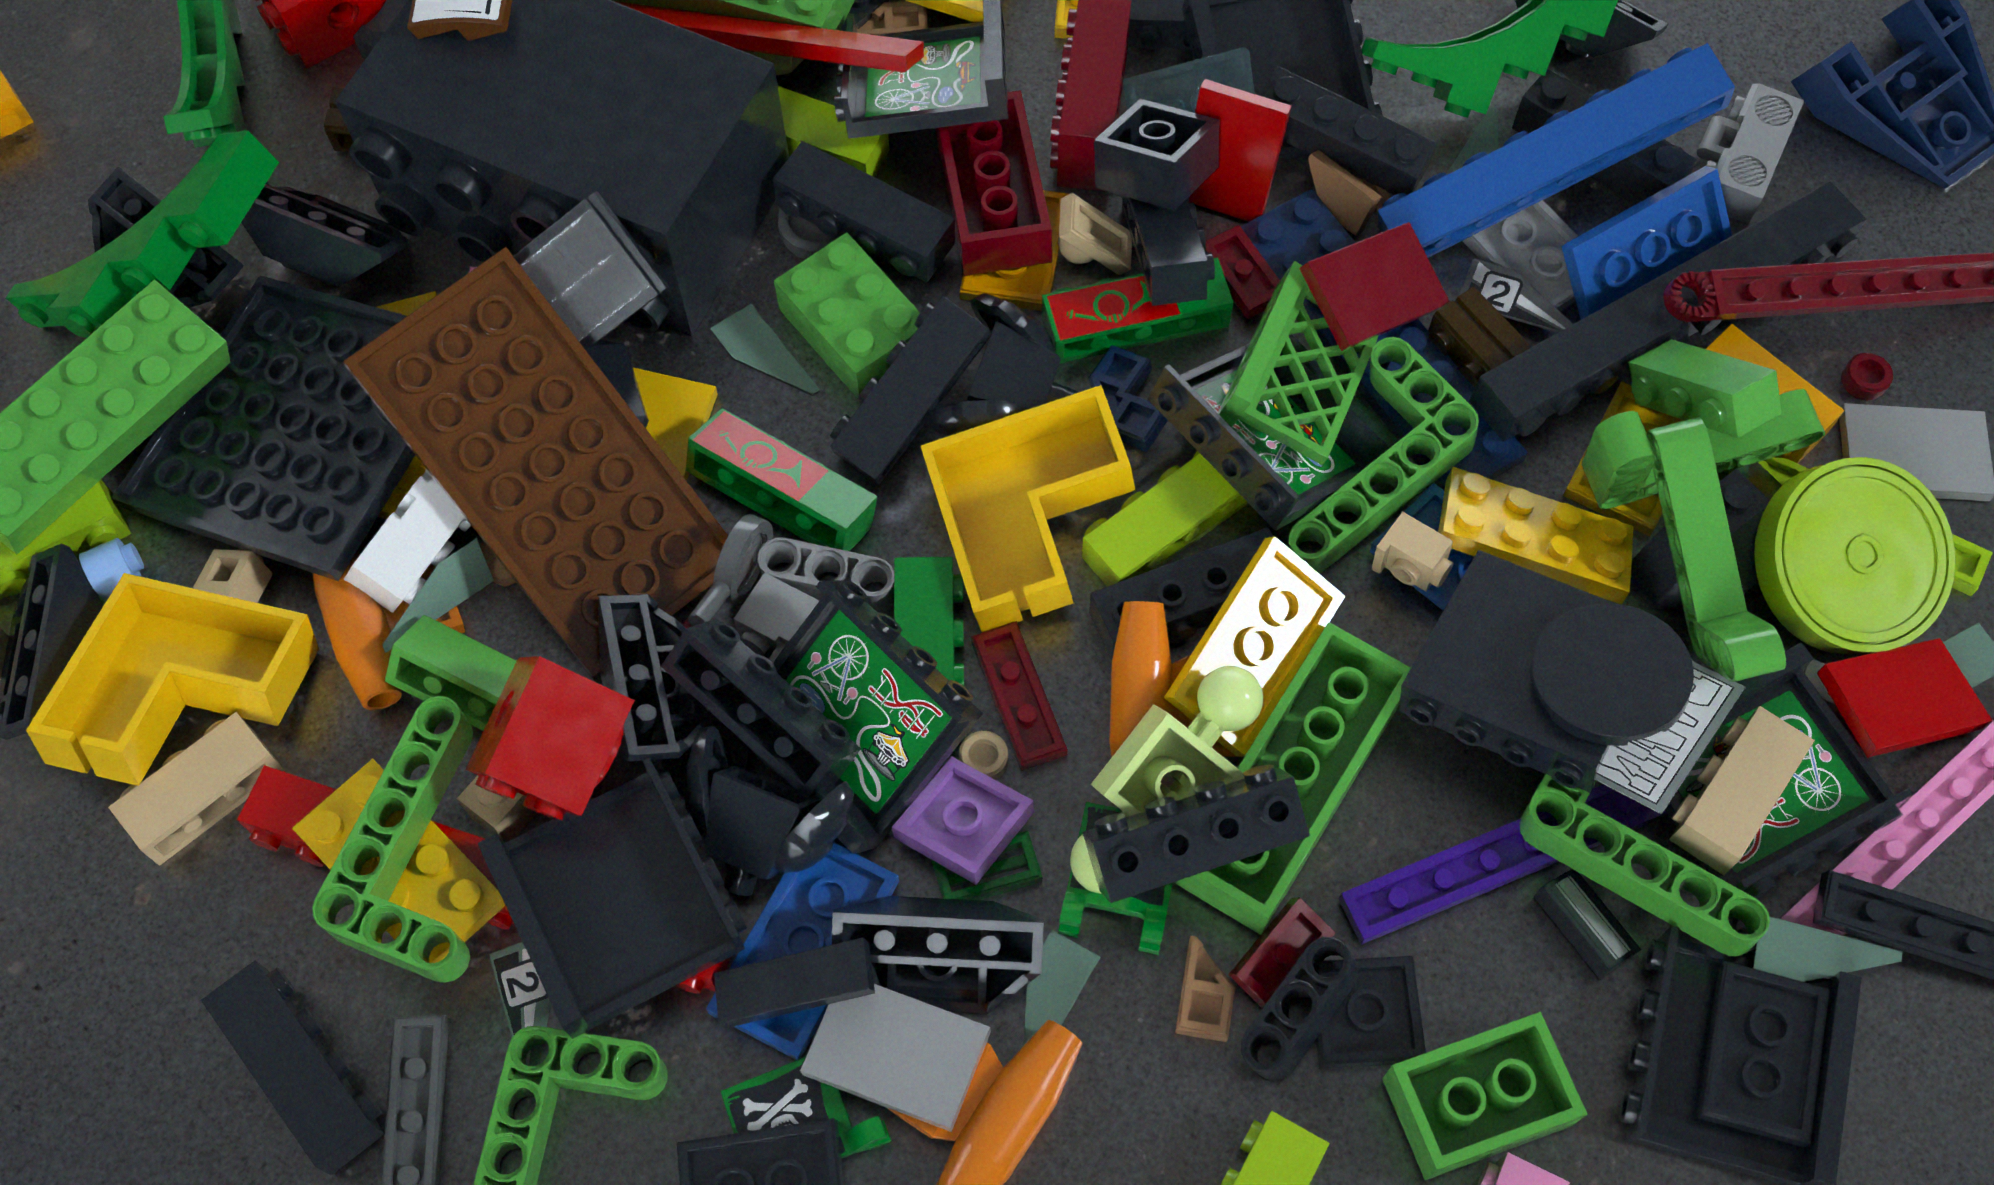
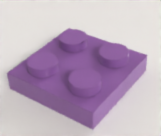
M951 756L892 826V831L896 840L976 885L1035 812L1034 802L1030 798Z

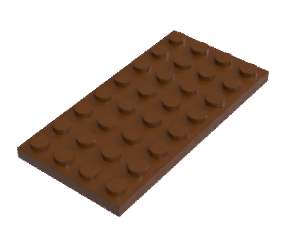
M506 247L343 362L356 381L591 677L600 672L599 596L648 594L658 603L659 609L672 616L713 584L718 558L728 534Z

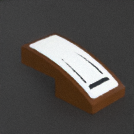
M412 0L407 28L417 39L453 30H458L468 41L507 31L512 0Z

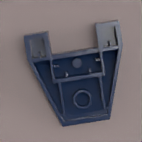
M1908 0L1882 18V21L1905 53L1896 61L1874 75L1853 42L1850 41L1793 79L1791 83L1815 118L1945 189L1994 154V93L1968 15L1958 0Z

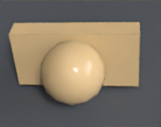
M1074 193L1061 198L1058 244L1060 253L1066 260L1079 265L1089 263L1094 259L1118 275L1130 271L1132 252L1130 231Z

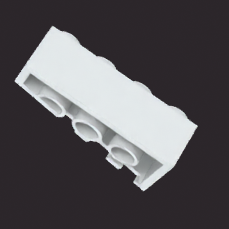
M426 469L423 476L417 479L402 499L397 510L389 516L352 565L344 580L356 586L381 606L394 613L402 601L409 605L426 582L421 575L431 563L436 567L454 549L456 545L448 539L455 529L459 527L466 532L471 524Z

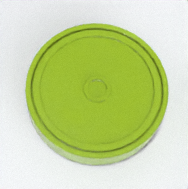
M1868 457L1844 458L1811 467L1798 473L1783 484L1769 501L1761 516L1755 538L1756 574L1760 589L1771 611L1779 622L1795 637L1814 648L1829 653L1841 655L1874 653L1892 650L1910 643L1923 634L1938 618L1949 598L1953 585L1956 562L1955 547L1950 525L1940 504L1930 490L1915 476L1897 465L1880 459Z

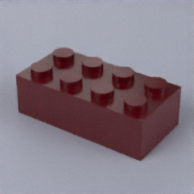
M1078 0L1077 9L1069 8L1066 35L1073 37H1068L1067 43L1063 45L1061 70L1065 71H1063L1062 79H1058L1056 106L1058 108L1057 114L1053 115L1050 137V142H1052L1050 168L1058 169L1057 187L1108 192L1095 188L1094 140L1119 118L1128 54L1132 0Z
M1021 90L1008 92V119L936 128V137L951 214L955 218V234L963 275L1052 263V228Z

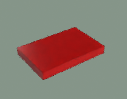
M1205 79L1200 87L1195 113L1219 119V167L1189 196V203L1194 202L1196 205L1249 222L1263 215L1292 106Z
M1940 638L1827 663L1817 672V675L1867 758L1982 730L1993 721Z

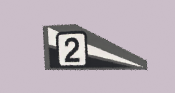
M1473 258L1459 295L1474 286L1503 317L1557 333L1573 325L1570 320L1515 270Z

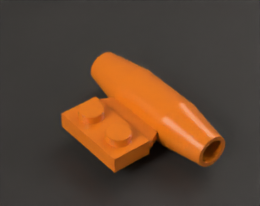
M357 550L339 581L312 573L314 591L340 667L363 708L379 710L395 704L402 697L401 689L385 682L391 650L385 652L382 644L407 610L409 604L402 601L394 613H392L365 592L344 580L348 571L360 556ZM430 563L421 577L427 581L436 567ZM457 606L436 619V621L460 633H465Z
M1130 601L1123 604L1112 658L1109 731L1111 758L1153 704L1168 712L1187 728L1192 723L1191 719L1164 698L1190 655L1173 663L1171 662L1163 603ZM1218 741L1212 746L1223 757H1236Z
M1047 1020L1004 1067L992 1046L986 1043L952 1132L890 1108L888 1110L931 1139L955 1141L936 1185H1004L1057 1105L1081 1049L1082 1042L1062 1025Z

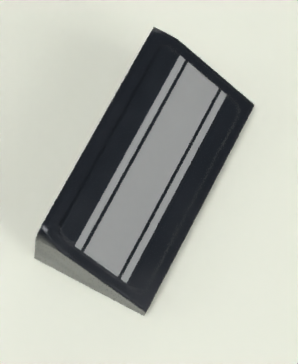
M1570 869L1551 880L1535 894L1534 898L1600 980L1642 950L1580 873L1574 869Z

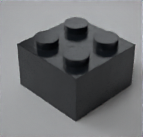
M1139 99L1094 140L1095 188L1112 192L1119 197L1133 198L1150 203L1160 209L1175 211L1219 167V119Z

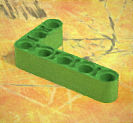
M1388 337L1375 344L1370 356L1369 375L1370 382L1375 390L1414 429L1298 521L1290 530L1288 537L1289 549L1318 573L1325 571L1460 462L1474 448L1479 423L1478 414L1409 343L1401 338ZM1386 362H1396L1402 368L1389 371L1382 368L1381 365ZM1425 393L1432 396L1434 400L1428 403H1421L1414 400L1412 396ZM1457 425L1464 428L1466 433L1454 436L1447 433L1444 428ZM1413 454H1423L1431 461L1425 465H1417L1410 462L1408 457ZM1377 483H1388L1395 490L1389 494L1382 495L1373 491L1372 486ZM1348 511L1357 515L1359 519L1352 524H1343L1337 521L1335 517L1341 512ZM1305 541H1315L1323 548L1316 553L1307 554L1299 550L1298 547Z
M1797 389L1780 394L1782 414L1739 438L1706 428L1712 446L1717 474L1726 473L1745 465H1751L1799 450L1820 440L1825 435V431L1807 391ZM1623 412L1598 424L1583 459L1582 467L1599 508L1610 509L1658 494L1652 468L1656 461V455L1638 412Z
M1700 417L1648 430L1647 436L1656 455V461L1652 467L1688 631L1695 654L1702 663L1730 682L1785 669V650L1776 628L1748 612L1746 608L1712 446L1704 422Z
M435 696L422 702L415 711L319 890L312 910L316 923L340 943L433 981L446 983L462 976L468 968L470 954L465 942L444 923L389 902L398 881L473 737L472 726L456 702L449 697ZM444 720H454L449 730L441 734H434L435 728L439 723ZM425 764L430 765L428 772L422 778L410 780L411 773L417 767ZM405 810L404 817L400 823L393 827H385L386 821L391 814L396 811ZM380 857L379 864L373 872L367 875L360 874L361 868L367 860ZM354 904V911L351 917L344 923L335 924V918L340 909L346 905ZM401 923L400 935L394 941L383 944L382 936L385 930L393 924ZM440 943H450L449 953L443 960L429 963L430 953L435 946Z
M1545 774L1522 814L1519 823L1520 833L1531 846L1728 956H1740L1748 952L1768 931L1770 925L1769 913L1765 906L1756 898L1585 804L1590 794L1589 792L1580 788L1564 787L1555 782L1551 776ZM1537 812L1550 813L1557 820L1558 826L1544 824L1539 820ZM1584 838L1598 840L1604 847L1605 852L1597 853L1586 846ZM1631 864H1640L1647 868L1652 876V880H1645L1637 876L1632 870ZM1679 890H1685L1695 895L1700 907H1693L1684 902ZM1728 917H1734L1742 921L1747 928L1748 935L1736 932L1729 924Z
M527 1026L520 1029L512 1037L508 1045L474 1185H537L560 1088L635 1100H649L656 1097L667 1083L668 1070L664 1061L653 1047L639 1041L583 1033L572 1039L565 1030L543 1026ZM547 1044L549 1050L546 1059L539 1065L527 1066L526 1056L528 1052L536 1045ZM589 1052L600 1053V1063L593 1072L589 1074L577 1073V1064L583 1055ZM640 1060L653 1062L652 1072L646 1080L637 1083L628 1080L629 1070L636 1062ZM534 1096L536 1099L534 1111L527 1118L515 1120L513 1117L515 1104L521 1098ZM513 1149H521L523 1158L520 1167L513 1173L501 1174L500 1162L503 1156Z

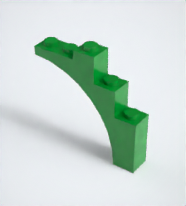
M177 0L182 50L181 83L178 98L173 109L165 114L163 118L167 134L182 132L184 141L193 140L195 148L210 147L218 134L246 131L236 86L245 85L233 36V34L242 33L235 0Z
M1528 0L1524 5L1497 23L1465 37L1431 44L1394 43L1366 37L1361 51L1362 55L1374 58L1371 64L1372 68L1396 75L1398 67L1413 71L1410 80L1435 88L1432 97L1446 101L1445 111L1469 118L1471 110L1486 115L1502 72L1527 80L1529 72L1545 76L1560 34L1581 41H1585L1588 34L1604 37L1618 0Z
M248 130L218 134L199 162L183 180L147 215L121 236L94 254L64 270L38 280L15 284L5 299L19 310L18 314L24 321L35 327L65 326L72 333L87 338L154 279L169 291L197 248L227 245L279 164V161Z

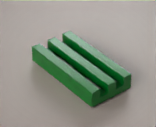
M1029 832L1017 833L1002 852L1022 848L1024 854L994 862L981 879L1028 866L1029 870L951 892L952 887L966 884L970 881L956 873L947 876L945 871L947 868L931 860L942 898L982 900L1041 883L1043 877Z

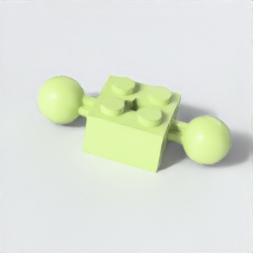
M1227 665L1218 667L1208 673L1198 689L1197 702L1200 713L1188 728L1168 712L1153 704L1091 785L1122 810L1121 813L1129 817L1144 812V806L1147 803L1160 798L1174 797L1175 801L1193 796L1195 795L1194 789L1208 782L1224 781L1226 785L1244 779L1243 772L1215 751L1212 746L1224 731H1237L1246 728L1259 716L1263 706V691L1259 681L1251 672L1239 666ZM1166 773H1169L1175 779L1169 787L1161 784V780ZM1082 834L1075 842L1071 851V870L1080 885L1091 892L1102 894L1099 891Z

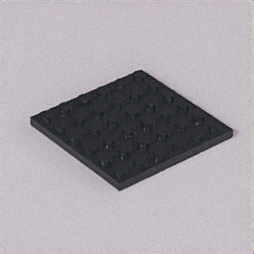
M260 275L220 334L227 341L230 363L158 427L111 499L124 509L339 581L415 457L414 452L356 381L343 362L407 316Z

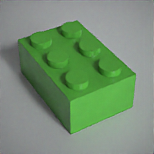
M848 233L843 234L774 280L779 310L857 399L873 377L880 380L890 367L886 360L894 347L901 340L908 343L918 330L914 323L920 312Z
M1541 1012L1394 1064L1382 1078L1425 1181L1572 1127L1587 1115L1586 1109Z

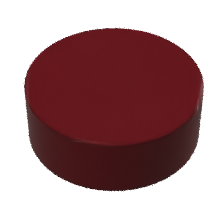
M1860 353L1853 356L1844 367L1841 381L1845 390L1853 397L1861 400H1875L1881 397L1891 385L1893 370L1890 364L1881 356L1873 353Z

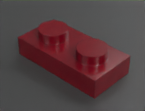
M1240 225L1207 240L1206 252H1212L1213 258L1218 257L1231 297L1245 317L1249 319L1265 311L1273 291L1280 280Z
M1300 897L1291 898L1228 975L1263 1009L1305 949L1314 940L1322 937H1333L1335 932Z

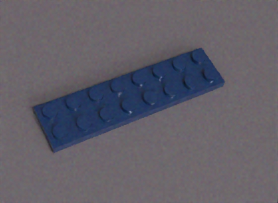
M1312 188L1241 226L1279 280L1282 279L1294 261L1304 265L1311 260L1356 243ZM1307 299L1304 300L1303 305L1311 320L1324 318L1318 305ZM1419 319L1379 335L1377 342L1384 338L1396 337L1409 343L1478 414L1479 423L1474 448L1453 467L1477 473L1493 480L1524 462L1528 452L1515 436L1503 442L1469 401L1475 387L1458 370L1459 368L1448 355L1445 356L1429 339L1430 332ZM1330 328L1316 330L1323 347L1338 345ZM1343 355L1332 357L1345 374L1351 373ZM1369 358L1357 390L1387 428L1400 440L1414 428L1371 384ZM1386 362L1381 365L1382 368L1389 371L1402 368L1396 362ZM1425 393L1412 396L1414 400L1421 403H1428L1434 400L1432 396ZM1457 425L1444 428L1447 433L1454 436L1466 433L1464 428ZM1413 454L1410 456L1417 465H1425L1431 461L1423 454ZM1451 469L1434 482L1443 490H1445L1446 479Z

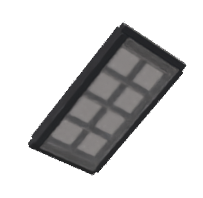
M594 192L513 256L586 351L669 287L598 192Z

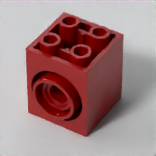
M261 0L262 4L256 6L270 30L273 28L279 29L280 32L276 36L288 56L292 57L297 54L308 69L355 44L356 42L353 38L355 33L362 25L367 24L378 14L386 0Z
M541 656L518 657L465 770L478 775L475 783L476 786L511 799H515L517 793L526 796L522 806L547 817L563 820L565 813L582 816L594 788L603 780L617 755L623 738V725L635 700Z

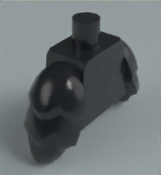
M983 293L970 302L976 317L989 329L990 339L967 400L930 411L926 416L929 427L942 435L950 436L1076 394L1079 391L1053 382L1061 359L1055 354L1053 341L1042 323L1035 317L1026 315L1012 302Z
M709 726L699 729L692 744L691 755L686 763L688 788L685 792V806L687 813L689 812L699 834L706 838V853L711 857L730 864L724 888L731 893L749 896L754 892L758 877L769 879L782 872H800L814 866L829 854L833 848V840L839 836L847 825L848 812L854 797V792L847 782L838 785L822 801L815 796L806 799L791 786L741 765L732 766L731 754L726 749L723 738L716 727Z

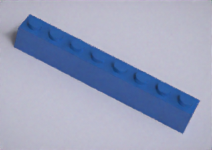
M1708 43L1694 50L1690 47L1682 49L1675 53L1667 61V64L1653 71L1649 68L1643 69L1631 76L1625 85L1611 92L1608 89L1597 92L1586 101L1584 106L1570 113L1568 110H1563L1554 114L1539 129L1529 134L1527 131L1519 132L1511 136L1504 143L1503 147L1489 154L1487 152H1480L1473 155L1464 162L1462 168L1448 175L1445 172L1438 173L1426 180L1422 188L1408 195L1405 193L1394 195L1385 201L1382 208L1378 210V228L1382 233L1410 222L1423 250L1429 258L1728 107L1735 86Z

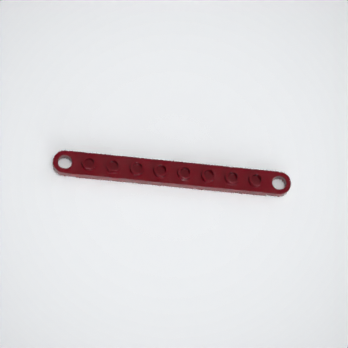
M1994 252L1716 269L1708 272L1689 271L1688 273L1680 274L1667 284L1663 298L1669 313L1676 319L1684 322L1994 302ZM1682 286L1688 287L1695 292L1698 298L1697 307L1694 306L1692 308L1691 305L1686 306V301L1682 302L1683 297H1680L1682 292L1679 291L1682 289Z

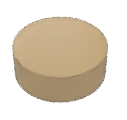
M977 731L968 735L961 743L959 761L997 780L1004 774L1007 768L1008 749L1004 740L997 734L990 731Z

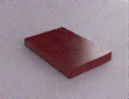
M1410 222L1311 260L1299 268L1341 351L1433 313L1450 302Z

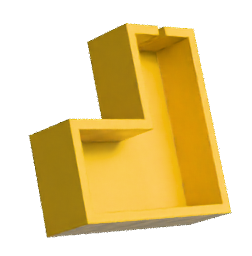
M1102 385L921 445L971 607L981 632L983 633L1016 621H1023L1021 611L1030 609L1032 617L1074 604L1047 520L1136 490L1131 465Z
M124 573L26 731L45 764L86 774L92 767L98 777L139 786L185 705L230 716L237 712L243 719L278 726L319 651V646L307 614Z

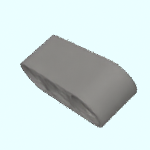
M788 538L768 540L758 552L761 576L765 572L819 601L824 594L816 588V585L819 583L817 578L824 573L833 572L838 574V577L834 580L846 579L858 585L867 595L865 601L877 613L886 614L894 607V571L886 560ZM779 563L792 564L788 570L783 572L771 570ZM872 582H880L885 585L884 588L876 592H869L863 589Z

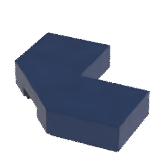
M1111 345L1088 377L1090 388L1102 385L1122 443L1147 452L1168 421L1150 401L1135 396L1152 371L1151 359Z

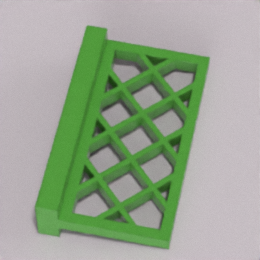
M1294 261L1273 291L1218 414L1231 427L1239 419L1323 465L1330 455L1371 356L1372 348L1375 346L1379 336L1343 351L1340 350L1338 345L1323 347L1316 330L1329 328L1325 318L1310 319L1303 305L1304 300L1307 299L1316 305L1318 304L1299 269L1303 265ZM1303 332L1311 350L1296 353L1289 335ZM1343 355L1351 373L1337 375L1329 357ZM1316 360L1324 378L1309 381L1301 363ZM1288 365L1296 384L1281 386L1274 368ZM1329 388L1337 406L1322 409L1314 391ZM1302 394L1310 412L1294 415L1286 396ZM1274 399L1282 418L1272 419L1256 410L1258 403ZM1315 422L1323 438L1320 445L1304 436L1300 427L1301 424Z

